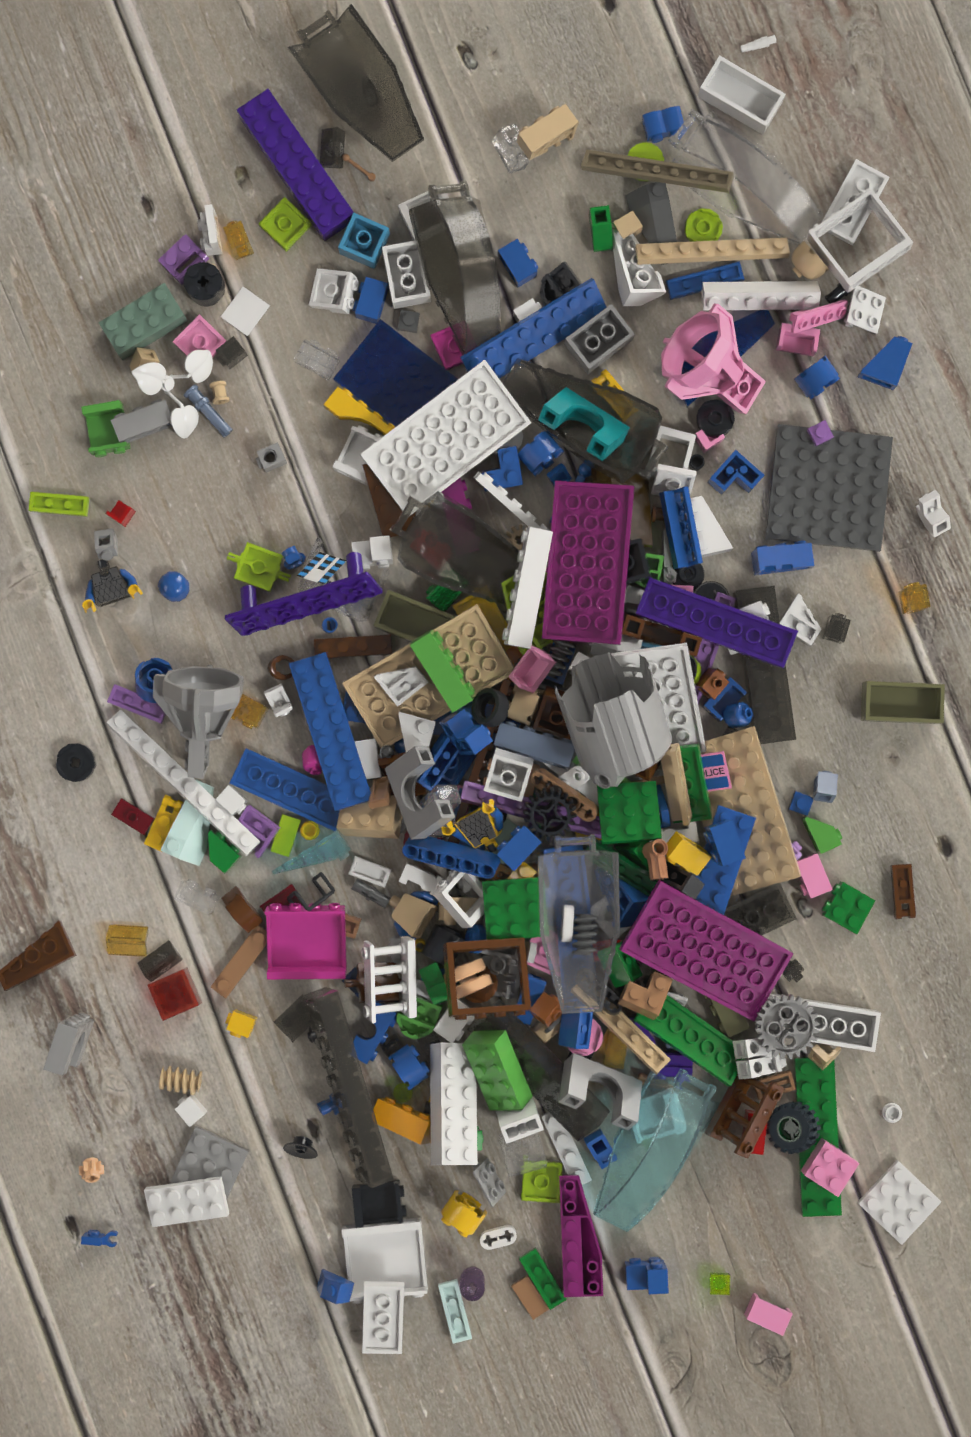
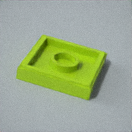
M286 197L258 223L259 227L286 252L313 225Z
M523 1160L521 1201L560 1203L559 1175H562L563 1163Z

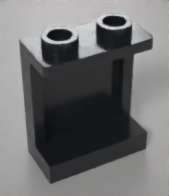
M400 1180L354 1184L352 1186L355 1228H363L367 1224L399 1221V1223H403V1217H407L406 1205H402L401 1197H405L404 1185H400Z

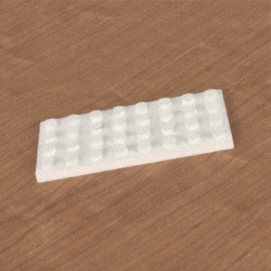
M483 360L360 455L404 514L409 517L530 425L531 421L486 360Z

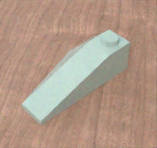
M196 779L213 796L214 787ZM185 800L160 851L200 866L208 849L210 822Z

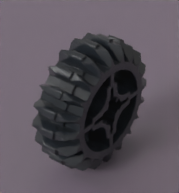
M543 787L542 794L538 790L535 791L536 798L531 795L529 796V800L532 803L525 802V806L529 809L523 810V814L528 815L524 817V822H529L527 828H533L532 833L534 835L539 832L538 837L540 839L545 834L547 840H550V835H553L554 839L557 840L558 833L562 837L565 836L564 829L568 832L571 831L568 824L575 825V821L571 818L577 817V814L572 812L576 810V805H571L573 799H567V792L561 795L562 790L560 788L554 793L553 787H550V792H546V788ZM547 799H552L548 805L538 806L540 802ZM558 801L565 806L566 816L557 811ZM553 808L554 815H550L547 818L546 812L549 813ZM534 811L543 816L542 826L535 821ZM562 821V823H560L556 827L547 828L550 826L552 822Z

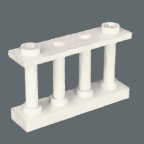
M402 936L399 945L374 948L372 943L364 941V947L361 949L362 958L364 959L365 978L364 1017L371 1023H376V1014L401 1011L408 1018L417 1017L415 940L409 936ZM401 954L399 965L374 967V956ZM399 972L402 974L400 984L375 987V975ZM394 992L402 993V1001L400 1003L375 1006V995Z

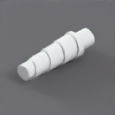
M775 35L765 36L740 46L741 52L769 47L770 44L776 43Z

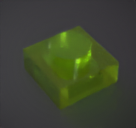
M710 1273V1295H730L729 1273Z

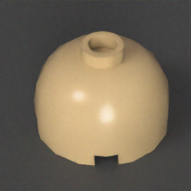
M805 241L794 250L792 263L795 267L792 270L799 278L804 276L811 280L817 279L829 270Z

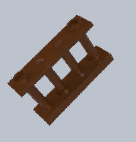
M737 1074L732 1085L728 1087L705 1134L719 1141H722L723 1137L737 1146L734 1151L735 1154L748 1159L785 1088L773 1082H770L768 1086L756 1078L739 1079ZM751 1085L764 1092L760 1103L746 1096ZM741 1103L755 1110L750 1121L736 1113ZM732 1120L746 1128L741 1139L728 1131Z

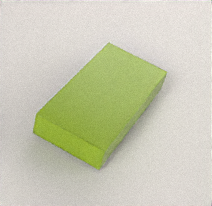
M282 814L279 823L280 829L275 835L271 852L290 857L301 823L300 819Z

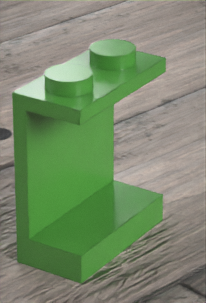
M120 400L81 407L82 414L86 417L91 446V448H88L90 454L95 455V457L107 456L106 453L122 454L126 452L125 450L130 449V443L119 442L111 422L114 416L124 413V407Z

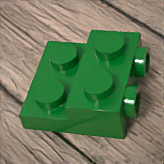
M840 881L839 884L836 883L834 885L830 901L827 900L823 905L822 911L824 912L822 916L854 934H858L876 900Z

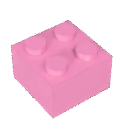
M821 1138L801 1169V1172L839 1197L858 1167L859 1162Z

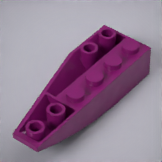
M559 1175L564 1297L604 1296L602 1253L579 1175Z

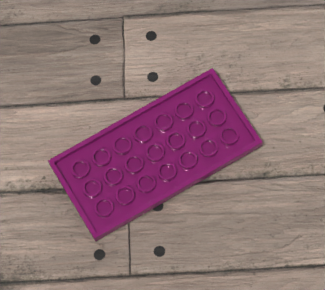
M555 481L551 523L553 534L548 559L542 639L621 645L634 486Z
M658 880L619 948L625 954L752 1021H755L757 1018V1012H760L762 1009L761 1005L764 1006L794 954L790 950Z

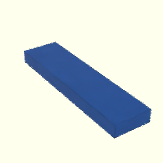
M740 261L672 278L666 280L665 283L669 298L673 300L702 292V282H743L745 279Z

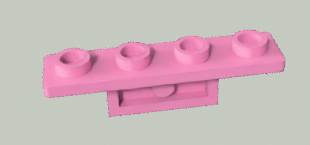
M844 299L811 310L792 312L789 318L793 322L791 332L797 333L844 318L847 312L848 301Z

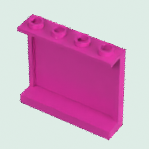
M273 903L266 907L267 980L346 978L345 905H340V903L319 904L311 911H307L299 903H292L289 906Z

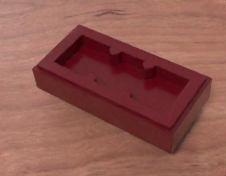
M123 798L120 799L111 814L143 835L147 833L155 820L154 817Z

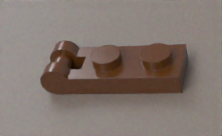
M912 864L890 865L895 920L902 919V917L915 918ZM907 903L908 908L902 909L901 904Z

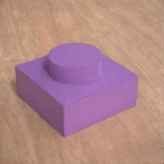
M826 420L807 429L815 447L834 438Z

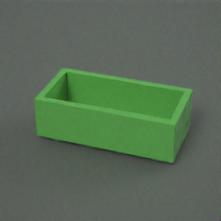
M431 629L412 641L410 646L453 713L473 701L475 689L469 681L466 682L464 680V672L459 664L455 666L452 661L454 656L449 648L445 649L443 647V639L439 632H434Z
M506 1030L473 1031L462 1046L489 1110H523L533 1096Z

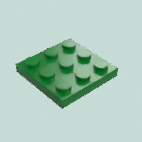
M656 781L620 783L617 787L606 789L597 785L602 844L662 839Z
M542 876L482 881L487 940L546 937Z

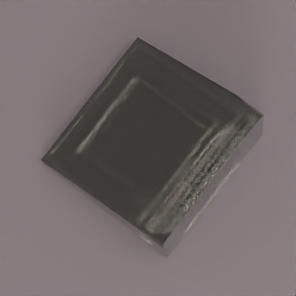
M393 1034L380 1046L386 1056L389 1057L404 1047V1044L396 1034Z

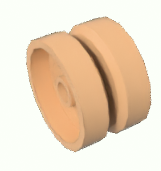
M483 958L455 967L456 983H460V985L456 986L457 1000L493 984L490 974H484L479 977L476 975L486 968Z

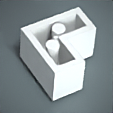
M390 536L370 537L369 541L352 542V552H358L362 555L363 570H369L370 566L388 568L389 564H393Z

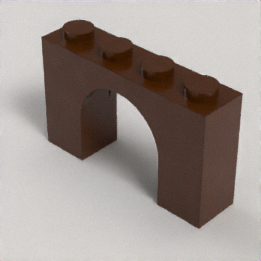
M625 614L623 619L622 634L662 646L687 643L689 655L697 657L702 641L701 637Z

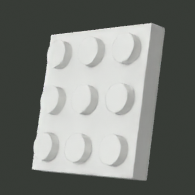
M896 1160L857 1203L902 1245L937 1208L941 1201L905 1166Z

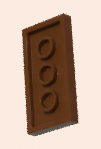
M367 463L362 464L382 536H390L391 538L419 530L420 525L416 511L407 517Z

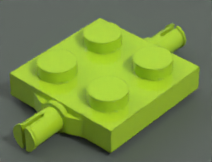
M247 542L240 556L231 552L228 553L227 560L237 563V570L234 576L236 580L271 592L274 582L278 578L287 582L290 580L291 574L281 571V564L284 558L281 554Z

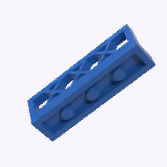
M688 486L660 492L659 496L673 568H686L703 563ZM680 493L683 494V503L680 499ZM685 513L687 515V521H685L684 519ZM688 532L691 535L690 541L688 540ZM692 551L694 552L695 561L692 560Z

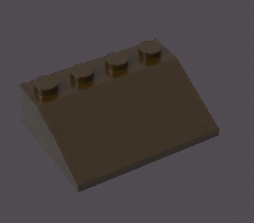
M591 468V483L631 485L635 487L630 541L641 538L643 539L644 547H653L648 476L614 468Z

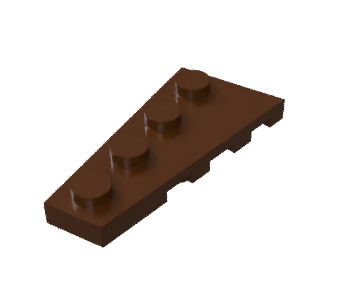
M60 920L51 929L44 932L37 941L30 944L24 952L0 970V982L4 991H8L77 956Z

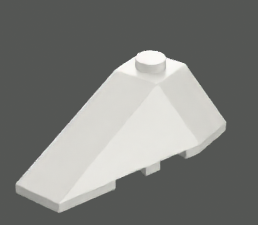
M612 229L617 284L622 305L641 306L664 295L666 290L660 273L655 271L651 264L637 265L635 246L639 242L635 236L631 234L623 239L617 229Z

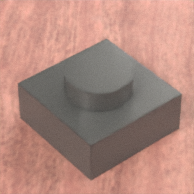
M401 310L398 331L417 333L420 313Z

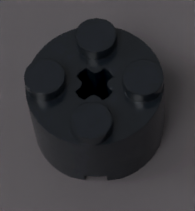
M200 262L187 268L184 276V287L189 297L196 304L204 307L213 306L218 303L225 293V282L217 267L210 263Z

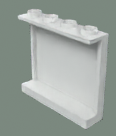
M421 1217L403 1219V1223L396 1221L367 1224L363 1228H355V1224L343 1225L342 1238H344L347 1278L354 1282L350 1301H353L355 1304L364 1303V1281L404 1282V1296L412 1295V1297L417 1298L427 1294L428 1284Z

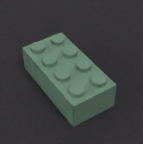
M163 283L98 323L119 357L125 360L135 353L137 347L145 348L188 322L166 284Z

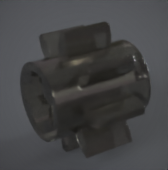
M796 959L790 960L782 975L788 982L794 980L797 983L803 978L801 973L804 971V968Z

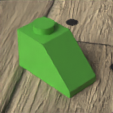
M809 817L801 818L818 854H823L842 845L840 841L842 835L838 828L835 829L834 826Z

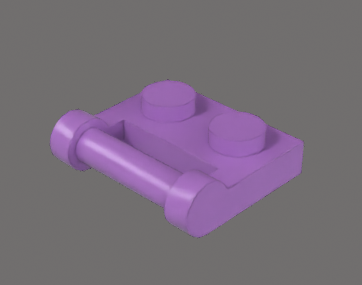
M185 234L158 261L183 285L187 268L196 263L207 262L209 257ZM197 254L198 257L179 274L177 271Z

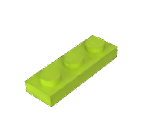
M30 492L28 509L30 512L88 517L89 497Z

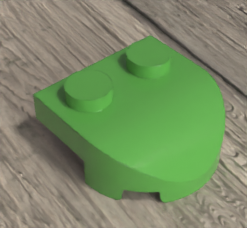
M416 995L417 1017L408 1018L401 1011H398L397 1023L401 1032L411 1039H420L429 1035L435 1027L443 1005H434L432 1001Z

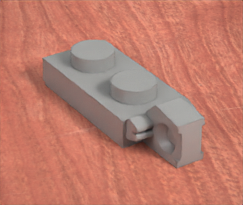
M664 528L662 531V555L664 556L662 565L663 582L675 583L677 573L672 568L670 547L666 528Z

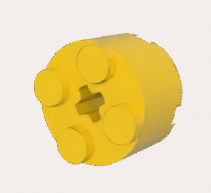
M455 1190L441 1210L443 1215L441 1220L446 1225H452L458 1229V1233L467 1238L468 1235L474 1234L487 1215V1211L485 1209L482 1211L480 1209L482 1204L465 1192L461 1195L458 1194L459 1190Z

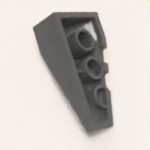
M649 183L626 195L629 212L634 211L643 226L641 233L644 234L649 244L677 242L666 183Z

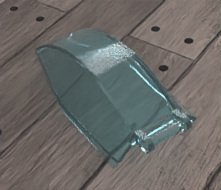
M684 1069L679 1070L674 1081L660 1072L657 1075L652 1071L650 1072L641 1090L638 1123L630 1130L620 1127L614 1137V1146L608 1158L609 1164L603 1176L604 1182L601 1191L599 1190L593 1212L594 1216L628 1232L655 1207L682 1173L720 1104L711 1100L716 1092L715 1085H708L687 1074V1071ZM685 1081L704 1091V1094L701 1096L681 1084Z

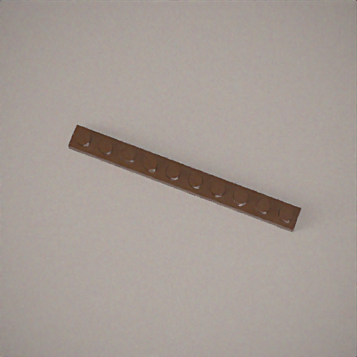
M504 679L499 691L510 697L513 686L510 685L511 680ZM499 725L495 727L487 726L488 730L491 733V738L493 736V733L497 734ZM494 741L478 752L468 780L469 782L480 784L482 778L479 777L481 770L484 771L488 760L485 759L487 751L491 752ZM460 803L453 826L461 817L467 815L468 807L472 808V804ZM449 835V842L459 844L460 840Z

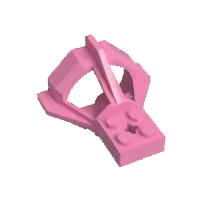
M713 304L709 312H698L678 326L671 338H664L663 340L666 347L661 353L662 376L668 380L665 388L681 400L716 394L736 412L747 414L766 381L748 367L740 357L731 314L719 304ZM718 331L716 341L706 357L692 349L701 338L711 332ZM684 360L695 367L689 372L682 374Z

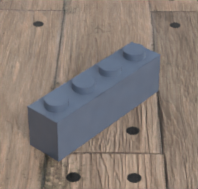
M508 721L505 724L501 723L499 725L493 744L494 748L530 757L536 761L566 770L570 769L575 753L571 740L562 738V740L554 739V735L549 733L537 734L535 733L536 730L529 727H524V729L517 728L516 724Z

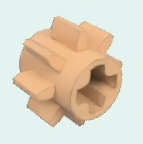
M87 1158L84 1160L83 1166H79V1175L88 1183L98 1181L100 1175L104 1174V1165H101V1161H98L97 1158Z

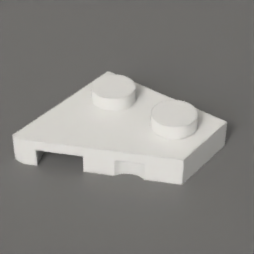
M798 593L779 624L797 630L796 638L811 646L822 629L813 618V614L807 608L802 596Z
M417 666L380 673L374 676L397 707L429 682Z
M399 712L398 716L405 751L408 752L414 746H429L436 722Z

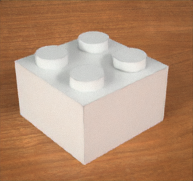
M496 748L484 791L522 802L534 759Z

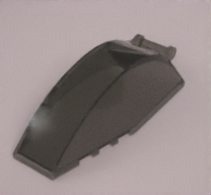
M352 4L349 5L338 20L327 10L324 12V16L303 30L299 29L296 31L303 44L289 46L288 50L336 115L392 162L424 141L396 65ZM326 23H330L329 26L324 28L322 31H320L310 39L307 38L310 34L324 26Z
M467 181L444 186L429 185L430 202L409 209V216L427 287L429 290H432L437 300L435 302L445 316L446 324L450 325L454 333L452 336L462 356L501 333V304L497 266L480 200L470 196ZM460 192L461 197L439 199L438 194Z

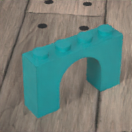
M567 387L544 404L538 418L540 422L553 430L567 420H577L589 425L596 433L592 436L586 451L601 461L624 442L630 429L629 426Z

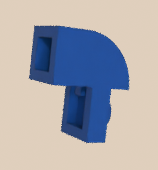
M601 1128L583 1138L601 1169L619 1160Z

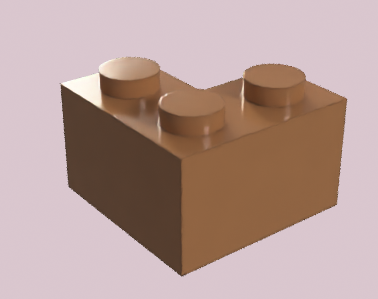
M653 972L645 988L629 981L624 986L618 1004L655 1020L661 1012L673 979L658 972Z

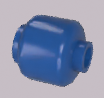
M745 702L729 704L723 712L724 722L731 728L746 727L750 724L753 716L751 708Z

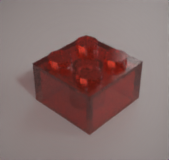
M187 967L148 984L162 1021L202 1004Z

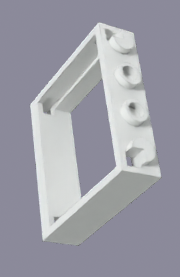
M872 189L866 193L858 194L855 198L856 200L851 203H845L837 213L829 214L820 225L815 224L809 230L806 239L847 293L908 252L913 244L911 238ZM868 204L898 244L848 278L818 238Z

